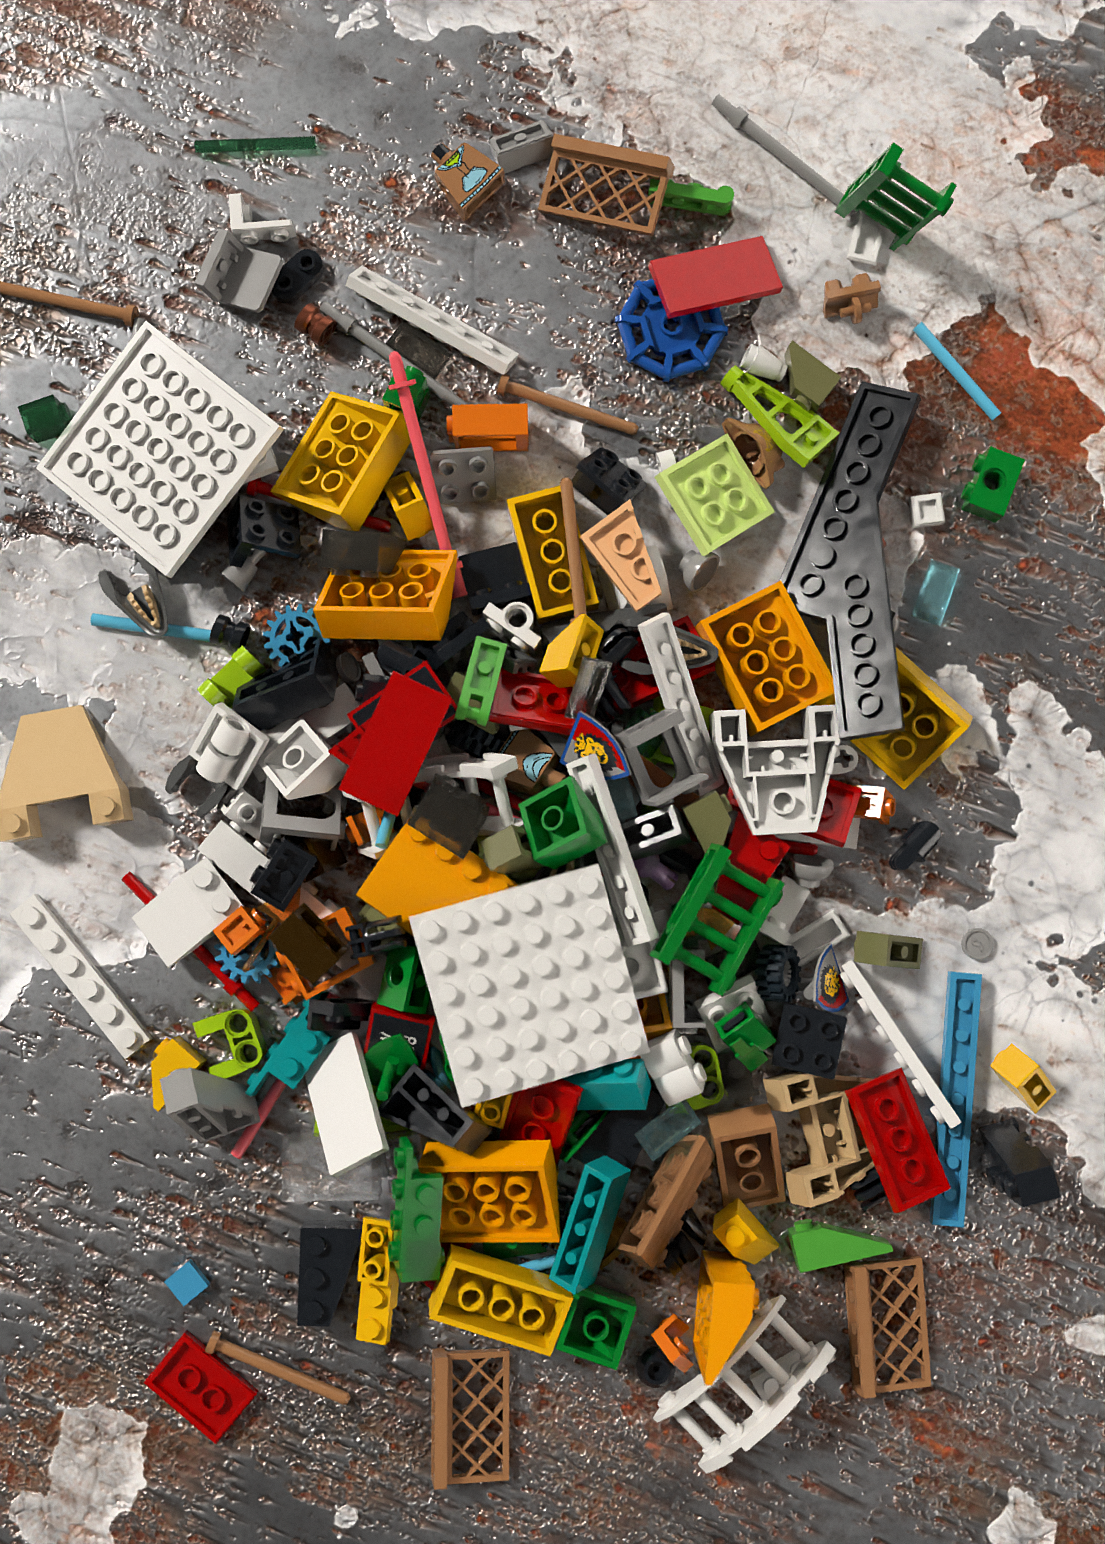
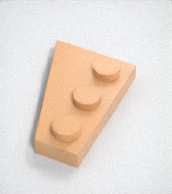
M628 500L582 534L580 540L637 613L659 597L662 592L648 555L641 529L636 520L631 500Z

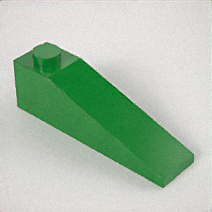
M413 1154L412 1174H420L416 1157ZM439 1240L407 1242L406 1271L398 1273L396 1266L394 1267L401 1282L439 1280L440 1267L445 1265L444 1248L441 1247Z

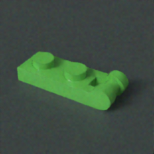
M669 179L662 206L724 216L730 212L734 191L727 185L715 190L704 188L703 185L698 183L685 185L674 183L673 180ZM650 180L648 196L657 191L660 180Z
M476 636L454 718L463 721L464 718L477 721L476 724L486 727L507 647L506 643ZM473 699L482 702L481 708L468 705L469 700Z

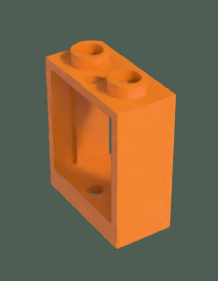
M528 403L452 405V415H447L446 424L449 443H454L455 449L491 446L493 452L529 451Z
M348 906L321 919L327 926L337 921L347 941H350L349 931L345 932V927L357 925ZM358 929L360 938H363L361 929ZM361 943L362 951L366 952L364 943ZM276 951V956L282 967H288L294 977L290 980L294 991L299 997L303 995L305 1000L377 963L374 955L358 958V964L313 987L308 979L302 977L297 972L295 965L285 955Z

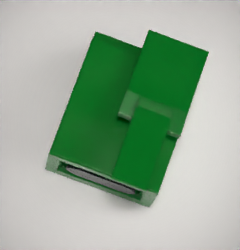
M746 1001L714 1024L721 1039L750 1072L768 1060L764 1050L775 1043L776 1038L770 1028Z

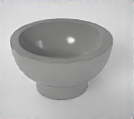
M691 550L682 558L679 564V571L683 573L684 583L691 592L697 593L701 591L713 578L719 566V556L713 552L703 556L700 552L696 553Z
M793 853L789 855V867L796 876L795 882L803 887H819L821 880L827 878L834 867V862L822 855L810 856Z

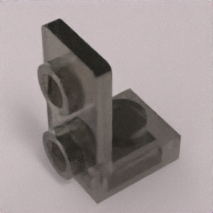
M733 1051L717 1053L724 1094L728 1099H734V1103H747L753 1101V1096L760 1095L759 1087L753 1083L752 1072L735 1057L736 1054Z

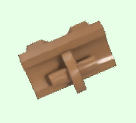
M867 273L859 274L852 278L851 286L844 288L841 281L837 279L827 281L824 288L822 311L824 318L850 316L853 324L861 323L862 313L871 312V309L878 308V294L881 291L879 280L872 282Z

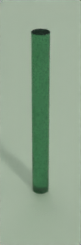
M316 137L195 140L194 147L196 153L316 149Z

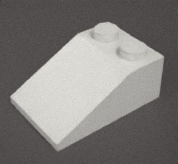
M206 857L179 876L132 917V920L166 966L170 968L215 935L213 930L243 905Z

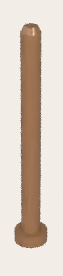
M0 281V294L123 320L125 326L133 327L134 318L139 316L138 307L128 304L126 308Z
M502 374L496 392L498 395L504 396L505 393H509L630 435L637 434L639 426L636 423L510 381V375Z
M563 478L560 482L575 617L570 620L571 624L580 614L587 615L573 483L570 478Z
M213 1331L205 1352L212 1355L214 1350L342 1405L348 1404L351 1397L349 1392L220 1338L221 1332Z

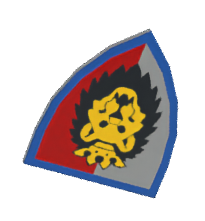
M580 710L561 756L560 763L566 766L567 763L596 753L605 780H616L631 775L627 758L617 740L603 725Z
M828 944L819 956L814 977L803 978L801 983L798 982L797 984L799 991H803L806 999L813 1000L821 1010L829 1013L839 1012L849 1002L844 982L839 975L841 972L832 944Z

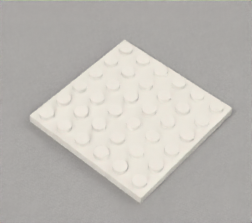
M145 321L36 469L161 573L172 578L284 429L154 326Z
M598 863L409 917L462 1108L650 1052Z

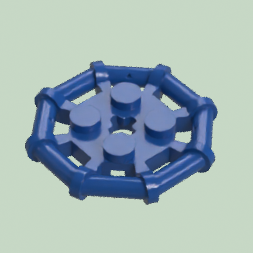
M654 280L636 281L623 309L615 317V325L618 326L627 354V362L629 364L634 363L663 379V382H669L670 379L700 370L707 371L724 336L728 335L729 328L725 326L720 307L708 310L711 323H704L701 311L672 318L673 322H679L680 326L676 327V331L671 332L664 327L667 325L668 317L660 296L654 297L652 294L653 291L657 290ZM641 299H643L648 304L645 312H643L642 316L633 315ZM631 327H640L644 341L638 346L636 345ZM702 333L711 335L703 351L696 346ZM651 349L657 356H664V365L645 356L644 353ZM690 353L693 360L672 366L673 357Z

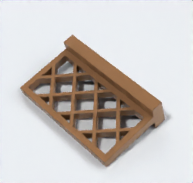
M554 134L551 147L554 150L538 207L539 212L654 236L668 180L672 179L675 169L670 157ZM560 160L572 162L575 171L563 179H560L557 174ZM576 163L584 164V165H582L581 167H578V165H577ZM593 166L600 168L604 176L588 185L582 173ZM605 169L612 170V171H610L609 173H606ZM621 172L628 173L633 182L617 192L610 179ZM633 175H638L640 177L635 179ZM579 176L586 188L570 197L564 186ZM649 178L660 180L657 191L646 198L639 185ZM608 182L614 194L599 204L592 191ZM561 188L567 201L558 207L549 206L550 195ZM637 188L643 200L627 210L621 197ZM590 194L596 206L586 213L578 212L574 203ZM618 200L624 213L615 219L607 218L603 209ZM652 201H654L653 207H651L649 204ZM571 206L574 211L567 210V208ZM647 206L651 213L648 226L635 224L631 215ZM600 212L602 217L596 216L595 214ZM628 218L630 223L624 222V220Z
M920 1256L866 1262L855 1260L843 1263L852 1389L862 1398L866 1399L876 1397V1393L931 1387L922 1258ZM913 1265L914 1277L905 1286L896 1276L904 1266ZM881 1269L888 1275L877 1290L870 1284L869 1270ZM894 1280L904 1290L892 1304L882 1294ZM910 1295L916 1300V1309L908 1318L899 1310V1307ZM880 1298L890 1308L878 1322L872 1316V1307ZM897 1313L906 1322L894 1336L885 1326L892 1316ZM913 1327L918 1332L919 1340L910 1350L901 1340L910 1328ZM883 1330L892 1340L880 1354L874 1347V1340ZM897 1345L908 1353L898 1368L887 1360ZM915 1359L921 1366V1378L908 1379L903 1373ZM885 1362L895 1372L887 1382L877 1383L876 1373Z
M444 1348L432 1349L431 1480L434 1490L447 1489L449 1484L509 1481L510 1351L508 1348L445 1351ZM490 1358H502V1369L493 1378L481 1368ZM466 1359L474 1367L460 1380L453 1373V1360ZM473 1359H480V1360L478 1361V1363H476ZM479 1371L489 1383L476 1395L466 1386V1383ZM501 1378H502V1387H501L499 1384H497V1382H498ZM453 1380L458 1383L454 1388ZM495 1387L502 1394V1401L492 1411L482 1399ZM463 1388L473 1400L460 1412L453 1405V1397ZM479 1404L489 1415L476 1428L466 1416ZM501 1410H502V1420L497 1416L498 1413H499ZM453 1412L457 1415V1417L455 1418L454 1421H453ZM494 1419L502 1427V1433L491 1443L481 1432ZM463 1421L473 1432L460 1445L452 1437V1431ZM478 1436L488 1448L476 1460L465 1449ZM501 1443L502 1452L497 1448ZM452 1444L457 1448V1450L453 1454ZM494 1451L501 1458V1471L488 1472L481 1464ZM461 1454L473 1464L465 1473L452 1474V1464Z

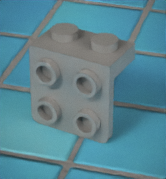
M219 228L194 284L214 302L259 313L267 302L284 261L279 255L244 247L228 230Z

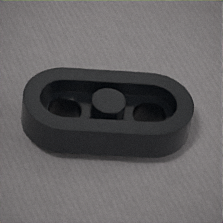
M304 249L296 253L282 266L271 290L276 300L286 304L292 303L321 278L324 266L319 254L313 250ZM304 261H312L311 266H302ZM283 281L290 282V285L288 287H280V284Z

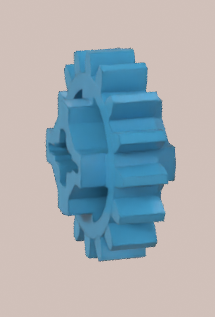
M298 604L296 611H293L287 605L285 614L282 615L278 611L274 612L277 617L275 622L267 620L266 623L271 627V631L263 632V636L270 639V642L264 644V648L266 650H273L269 656L272 661L281 658L278 665L281 668L290 663L287 658L288 656L284 655L281 650L291 649L300 657L308 652L311 644L320 637L326 645H331L332 641L330 639L322 637L317 620L314 618L313 608H310L305 613L302 604ZM298 619L307 620L314 625V627H304L300 624ZM286 623L283 633L278 635L281 627ZM295 628L304 636L300 638V648L291 641L295 638Z
M268 921L264 924L267 928L269 925ZM274 926L268 928L270 932L266 936L259 935L249 944L254 951L250 956L245 948L234 956L229 953L223 944L214 945V948L221 952V955L215 957V961L219 964L225 963L220 971L223 974L231 972L229 979L234 982L241 977V982L244 985L249 984L250 978H253L257 984H260L261 975L263 974L271 978L272 973L269 969L272 966L275 968H280L281 966L276 961L277 950L268 938L276 928ZM269 947V953L265 960V949ZM246 965L255 966V969L241 970L239 968H243Z

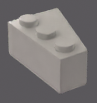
M191 1067L188 1069H176L169 1076L160 1079L167 1115L201 1144L261 1122L255 1095L249 1097L245 1094L249 1086Z

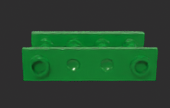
M894 142L849 185L834 211L845 218L852 210L855 212L859 210L894 233L896 236L889 247L892 251H895L902 244L908 245L914 235L938 215L944 216L954 202L951 195L957 186L951 182L938 193L902 169L898 159L904 149ZM892 179H894L895 181H897L898 183L912 191L914 194L925 200L927 203L923 202L922 200H920L919 198H917L916 196H914L913 194H911L910 192H908L907 190L893 182ZM880 190L884 191L885 193H887L888 195H890L891 197H893L894 199H896L897 201H899L915 213H912L911 211H909L908 209H906L905 207H903L902 205H900L899 203H897L896 201L882 193ZM888 213H890L891 215H893L894 217H896L897 219H899L900 221H902L903 224H902L901 222H899L898 220H896L895 218H893L892 216H890Z
M711 843L649 955L668 966L671 960L677 959L712 979L708 989L723 997L725 991H729L736 981L735 973L771 908L780 902L783 895L782 888L785 883L770 877L766 884L762 883L730 864V859L728 858L732 851L722 845ZM724 874L759 895L750 912L714 892L713 885L718 876ZM708 902L743 923L735 940L698 920L699 916L697 914L703 904ZM693 931L728 951L719 968L683 948L681 942L687 932Z

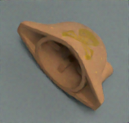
M726 418L722 423L725 434L728 433L757 483L764 489L769 488L774 482V472L785 466V462L781 458L783 451L760 424H747L733 418Z

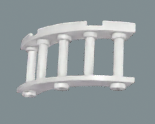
M459 753L425 758L414 783L426 781V783L430 784L439 820L431 823L452 838L464 835L492 836L510 825L525 828L523 819L513 817L505 783L507 774L518 769L516 756L484 753L483 758L470 759L469 753ZM460 777V779L464 780L472 813L471 817L451 819L442 784L444 778ZM476 778L492 781L500 816H485ZM342 791L343 796L361 802L371 838L370 842L357 847L358 852L376 860L380 859L387 848L381 849L375 846L380 828L375 806ZM409 795L400 811L403 826L413 814ZM399 831L391 833L388 847L392 843L396 835L399 833Z
M779 1295L771 1300L765 1298L759 1303L758 1309L754 1310L756 1315L714 1381L715 1383L722 1378L753 1410L749 1418L741 1424H735L705 1393L711 1386L704 1384L701 1373L676 1391L666 1392L658 1401L657 1405L660 1408L653 1419L656 1422H660L673 1416L703 1447L702 1452L704 1455L698 1466L706 1474L732 1462L733 1457L731 1454L740 1447L746 1452L765 1437L798 1404L801 1398L797 1393L808 1380L815 1383L836 1352V1349L828 1341L816 1346L813 1344L808 1345L778 1314V1311L786 1301L783 1295ZM769 1323L800 1354L801 1361L792 1373L787 1374L756 1342ZM746 1351L779 1383V1389L767 1401H762L731 1369ZM692 1401H695L726 1434L718 1438H711L683 1408Z

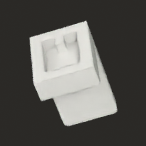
M241 193L228 194L231 231L239 242L255 244L259 240L268 239L275 242H284L289 238L296 237V229L291 219L252 222L250 204H245Z
M245 786L237 791L230 787L219 802L218 807L226 817L259 840L262 803L254 798ZM274 834L272 843L275 838L281 839L280 834ZM263 843L268 848L271 846V844Z
M782 876L780 880L785 883L782 888V898L775 907L771 908L759 932L781 945H786L791 936L788 930L808 897L810 890L798 885L789 877Z

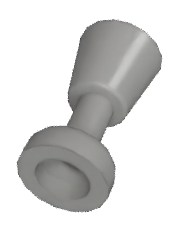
M254 549L253 555L247 557L242 568L228 565L220 573L241 591L245 592L258 569L255 566L266 551Z

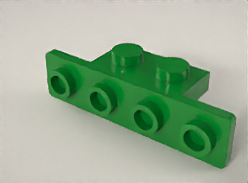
M400 1137L399 1148L394 1149L395 1168H398L397 1179L392 1181L393 1199H396L395 1210L390 1212V1227L394 1234L393 1241L388 1243V1257L390 1262H394L398 1273L406 1271L407 1242L439 1240L444 1179L441 1173L412 1174L413 1146L407 1137Z

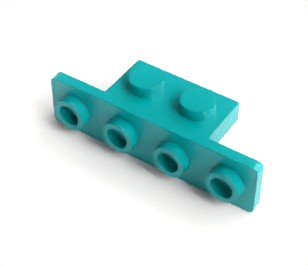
M324 990L311 998H325L329 992ZM304 999L301 1005L304 1007V1010L298 1018L292 1017L283 1030L286 1035L280 1044L275 1042L265 1055L268 1061L262 1069L257 1068L247 1080L249 1088L245 1094L249 1097L257 1095L271 1074L293 1090L296 1089L333 1037L326 1031H310L307 1029L310 999Z

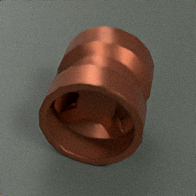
M313 303L307 304L301 310L294 323L296 330L302 334L307 333L310 335L311 340L318 346H323L331 338L337 326L336 320L329 315H322L320 309Z

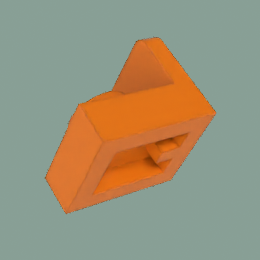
M851 785L862 789L854 818L878 820L883 825H889L890 816H894L896 801L893 795L884 787Z
M375 807L379 823L381 824L384 810ZM364 812L346 817L348 825L345 827V832L351 844L357 842V845L360 847L370 842L371 838Z
M240 906L213 930L229 953L234 956L240 953L259 935L266 936L270 931L264 925L267 922L266 918L258 909L254 908L252 910L244 906Z
M282 965L280 968L273 967L270 970L272 977L269 978L265 975L283 999L281 1001L284 1005L292 1001L297 1005L305 999L303 995L299 997L294 991L290 981L294 977L288 967L283 968Z
M672 1314L660 1322L658 1328L651 1336L670 1362L686 1373L694 1364L687 1356L690 1349L680 1337L689 1329V1326L676 1314Z

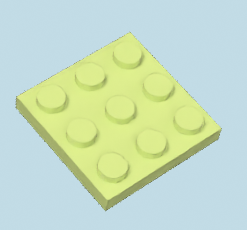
M728 433L654 477L703 556L775 512Z

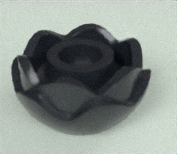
M648 1348L638 1357L636 1362L639 1379L651 1388L664 1387L674 1378L676 1366L670 1362L661 1348ZM654 1366H658L659 1370L655 1371L653 1369Z

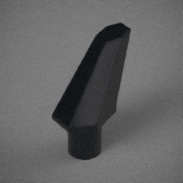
M692 1208L687 1209L681 1218L683 1221L681 1229L704 1247L707 1233Z

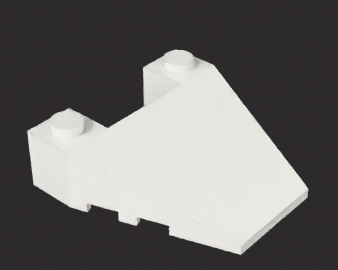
M836 705L807 706L801 711L803 739L747 742L745 709L713 711L710 714V737L716 758L752 835L817 832L827 794L829 778L834 767L833 763L837 747L840 743Z

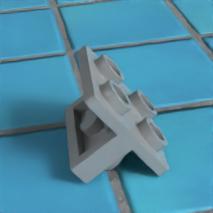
M491 446L431 451L432 473L440 504L497 499L494 454Z

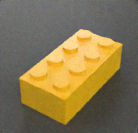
M560 485L507 499V508L527 583H529L532 593V602L538 624L574 615ZM577 523L586 611L589 612L598 609L599 601L584 545L580 540L581 534Z
M450 1244L445 1257V1265L440 1270V1279L436 1280L428 1301L429 1319L551 1357L573 1301V1295L550 1280V1275Z

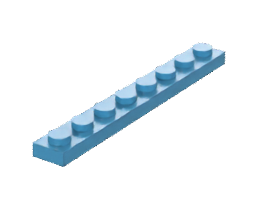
M948 971L939 1089L961 1120V1123L950 1129L946 1122L940 1125L937 1121L935 1151L951 1189L931 1198L929 1222L932 1225L964 1228L982 974Z

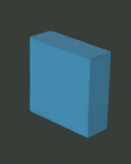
M192 1259L164 1281L183 1306L210 1285L209 1280Z

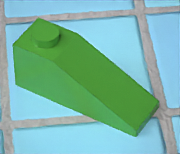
M812 1219L796 1221L794 1227L787 1228L795 1266L800 1273L893 1252L892 1245L883 1237L819 1221L813 1222Z

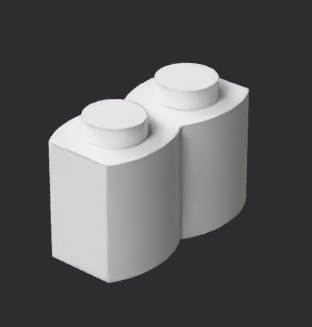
M674 1029L647 1041L650 1052L642 1054L640 1057L643 1059L648 1073L654 1079L663 1100L669 1107L703 1092L707 1076L703 1066L699 1062L695 1063L690 1056L692 1049L686 1036H680L678 1031Z

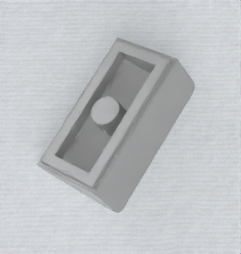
M544 120L488 140L495 161L504 169V174L550 158L554 150L551 147L553 135Z

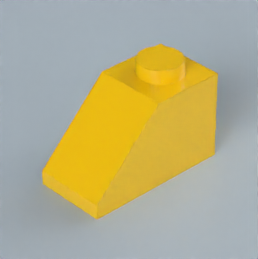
M407 471L389 479L384 490L408 541L414 538H421L428 534L429 531L434 530L429 510L410 472Z
M580 614L548 645L539 673L558 688L587 685L604 630L586 614Z
M180 1035L171 1040L165 1038L154 1051L157 1056L151 1062L153 1108L158 1112L165 1108L160 1079L169 1076L172 1071L180 1068L188 1069L191 1067L199 1070L207 1061Z
M1012 1043L1006 1050L1000 1051L996 1055L994 1062L990 1065L999 1079L1035 1114L1057 1092L1040 1066Z
M739 1198L714 1215L713 1234L734 1257L755 1265L779 1247V1243Z

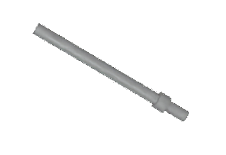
M720 94L714 98L712 105L729 118L728 122L737 130L743 129L838 206L844 195L842 192L749 119V114L740 106L736 108ZM852 210L848 215L852 217L855 211Z
M327 301L323 302L320 312L336 320L339 330L346 335H353L389 361V355L394 351L392 348L358 325V320L348 313L343 314ZM401 356L405 369L407 366H412L414 368L419 369L413 363H411L406 358ZM422 371L424 373L423 376L427 379L429 391L452 407V405L468 404Z

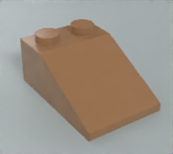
M769 1104L708 1114L709 1135L712 1151L715 1155L714 1162L723 1208L737 1198L747 1208L786 1201L777 1126Z

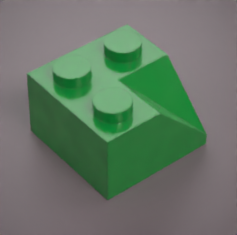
M572 776L518 804L533 860L555 870L608 843L599 813Z
M592 1284L577 1294H572L573 1301L555 1344V1349L617 1370L636 1313L635 1297Z

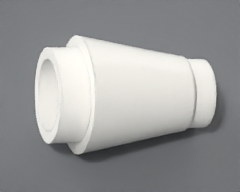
M750 344L740 363V367L746 369L745 373L778 382L782 380L788 368V365L784 364L760 344L758 346Z

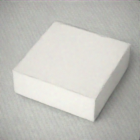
M941 493L911 496L908 499L913 529L943 525L945 523Z

